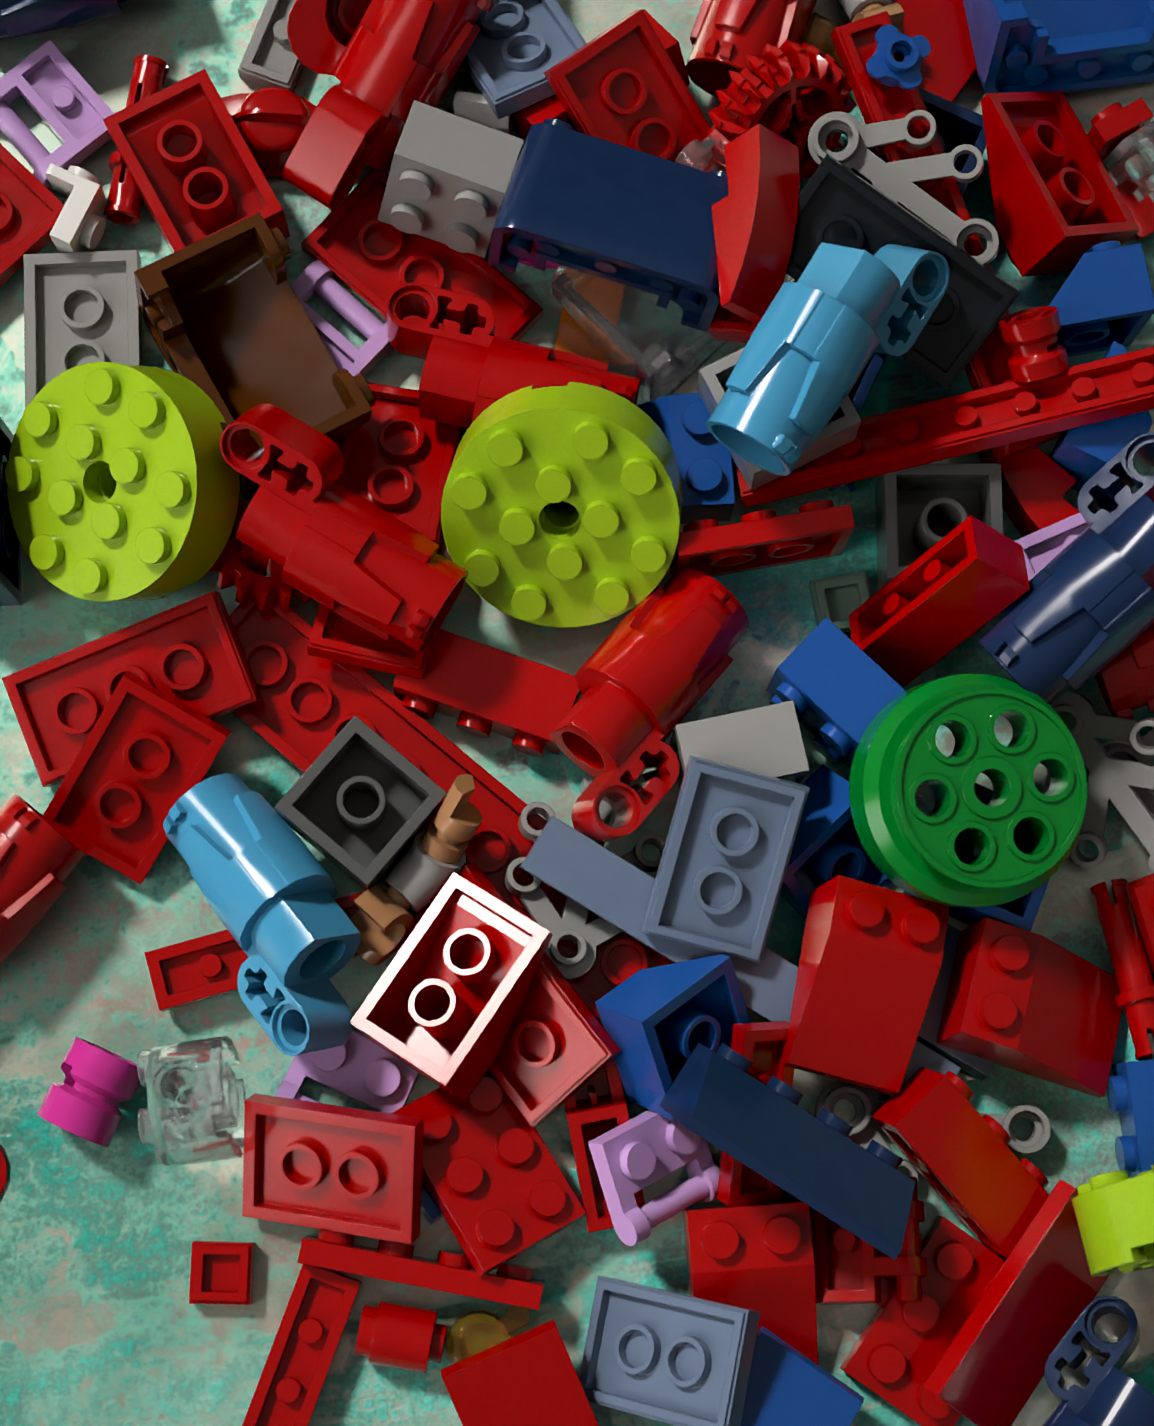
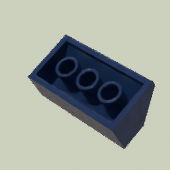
M698 1042L659 1106L690 1131L896 1260L902 1250L915 1187L914 1180L897 1170L904 1159L873 1139L866 1149L853 1142L848 1136L854 1127L823 1107L816 1117L800 1108L798 1104L804 1095L772 1075L765 1085L747 1074L753 1062L724 1043H721L717 1051L713 1052Z

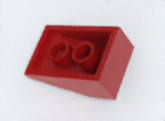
M205 69L103 119L112 140L172 253L258 212L262 215L269 229L278 227L285 239L290 237L283 208Z
M1063 91L988 93L981 100L996 230L1007 248L1010 261L1017 267L1022 277L1072 272L1083 254L1087 253L1090 247L1107 241H1120L1121 245H1124L1140 230Z
M453 872L350 1023L369 1040L465 1103L499 1053L553 935L544 927Z
M842 875L834 877L811 891L783 1065L892 1095L898 1094L942 965L949 906Z
M985 917L960 932L935 1044L995 1062V1064L1099 1098L1104 1097L1122 1010L1118 1009L1115 996L1120 994L1116 978L1042 935Z
M801 1200L735 1207L720 1206L683 1210L690 1296L759 1311L760 1317L757 1332L764 1326L819 1365L815 1263L809 1205Z

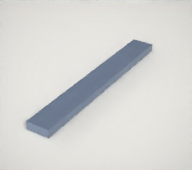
M554 816L550 817L520 866L522 870L673 963L722 954L644 934L641 928L655 878ZM766 947L764 948L760 963L727 955L731 957L746 1008L769 1022H790L798 967ZM916 1040L901 1087L921 1067L942 1074L951 1071L956 1075L961 1067Z

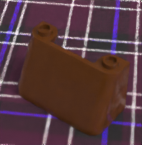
M260 212L134 271L140 312L170 370L194 382L212 399L226 421V424L221 426L223 431L238 417L258 404H271L279 407L326 435L335 443L371 419V407L375 405V399L368 383L361 374L352 376L347 369L339 370L287 279L285 261L292 259L288 243L278 227L268 228ZM250 430V435L254 442L264 447L260 436ZM240 474V493L245 499H248L257 492L260 485Z

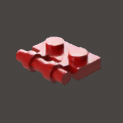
M908 1176L915 1181V1187L902 1250L896 1260L891 1257H880L878 1249L813 1209L817 1304L881 1303L880 1278H897L898 1302H922L921 1278L927 1277L926 1257L920 1256L919 1222L925 1221L924 1202L918 1201L917 1177Z

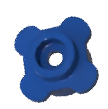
M888 24L880 27L875 34L877 48L866 63L868 74L889 87H901L904 90L917 88L922 81L920 73L922 61L931 52L929 41L921 35L910 37L899 33L893 25ZM895 53H900L903 56L902 62L894 59Z

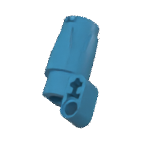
M821 242L797 282L783 283L750 336L726 383L728 387L706 422L708 431L726 448L749 463L776 475L787 476L791 474L803 452L811 447L842 401L849 395L874 352L890 356H901L914 345L948 287L950 272L945 257L935 251L896 244H887L881 247L873 256L866 250Z
M224 773L209 777L194 785L175 802L165 817L163 828L167 838L191 869L190 874L207 899L209 906L249 957L241 964L238 972L237 986L239 995L246 1007L283 1054L295 1056L342 1046L349 1039L352 1032V1024L350 1023L352 1015L346 1001L329 979L345 967L356 953L360 944V932L336 903L337 890L335 882L303 841L296 835L288 823L276 813V810L259 792L252 791L237 774Z

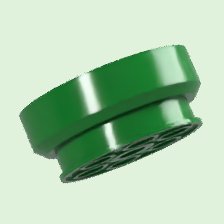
M971 673L952 675L910 688L890 701L877 713L862 735L851 765L849 779L850 809L855 829L865 851L878 869L898 887L918 898L946 906H994L1011 902L1034 891L1045 883L1067 859L1080 833L1086 810V770L1078 745L1068 727L1055 710L1037 694L1023 689L1018 683L998 676ZM1000 715L1010 722L1013 731L1012 739L1007 747L997 740L994 732L995 722ZM941 725L949 728L955 739V747L949 757L944 756L938 750L935 743V735ZM1039 763L1047 768L1051 778L1050 787L1045 794H1042L1036 788L1033 781V773ZM980 773L988 776L993 785L992 798L986 805L979 801L974 790L976 778ZM921 783L927 784L935 795V806L928 816L918 809L915 802V793ZM1020 821H1023L1031 832V843L1024 853L1017 848L1013 837L1014 829ZM961 831H965L971 837L974 845L973 855L967 863L959 860L954 849L956 837Z

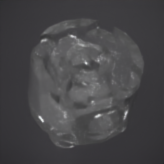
M228 1036L155 1045L152 1049L140 1050L138 1052V1076L141 1085L147 1088L148 1107L140 1108L138 1112L139 1135L143 1145L154 1144L155 1155L159 1164L175 1167L241 1158L244 1154L240 1147H244V1105L246 1093L244 1080L236 1079L235 1073L229 1067L240 1065L234 1043Z

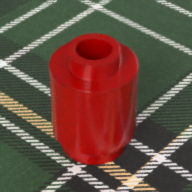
M381 1301L379 1307L364 1305L357 1334L355 1355L369 1357L370 1364L427 1373L429 1361L441 1363L447 1326L436 1324L437 1311Z

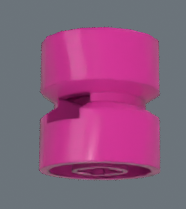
M75 1036L60 1066L66 1077L63 1082L51 1084L37 1115L79 1137L98 1145L109 1147L123 1118L118 1105L121 1101L132 1100L146 1069L107 1049Z

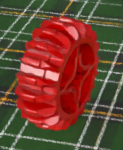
M786 39L780 48L766 43L761 58L746 54V67L741 72L728 70L732 82L727 89L715 90L721 104L708 111L711 122L714 125L710 127L706 134L710 139V143L714 146L711 153L714 155L715 161L726 172L724 145L757 124H761L798 146L801 182L802 178L810 179L819 166L812 158L808 149V135L813 124L821 116L830 112L841 111L849 113L857 104L850 94L851 86L847 76L839 68V63L830 55L824 54L816 46L809 45L806 42L799 45ZM802 86L809 87L808 89L800 92L796 89L797 87ZM835 133L830 136L827 141V148L833 152L835 148L846 147L841 136L842 133Z

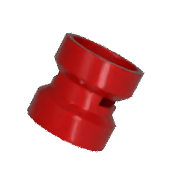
M1054 306L1034 307L1015 312L1000 320L999 326L1002 339L1010 344V348L1013 351L1008 360L1011 380L1014 382L1043 380L1056 376L1069 368L1067 350L1064 346L1057 343V333L1061 328L1058 308Z

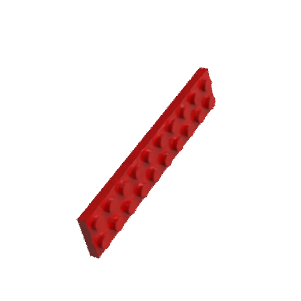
M249 596L240 603L229 617L262 701L232 712V714L303 773L355 715L446 793L458 775H473L475 790L469 802L480 811L482 822L473 838L468 841V846L465 850L466 863L464 865L476 863L511 908L533 921L521 899L510 893L504 882V876L510 863L517 858L526 857L534 845L533 841L526 839L518 828L519 817L527 804L415 711L402 706L403 701L362 667L308 655L307 645L313 627L292 609L289 608L287 611H282L278 606L277 600H268L265 610L260 611L257 608V598ZM536 813L527 816V823L531 828L543 830L547 823L543 817ZM433 819L428 823V825L423 830L427 829L429 824L433 822ZM521 868L513 872V878L519 885L528 886L534 881L533 876ZM541 881L539 886L562 918L567 897ZM588 911L586 924L600 917ZM622 932L596 947V959L590 970L578 979L569 980L568 983L593 1015L601 1022L595 1004L597 1000L637 971L672 964L673 962L625 932ZM561 940L557 943L558 952L563 957L573 958L577 956L578 950L572 941Z

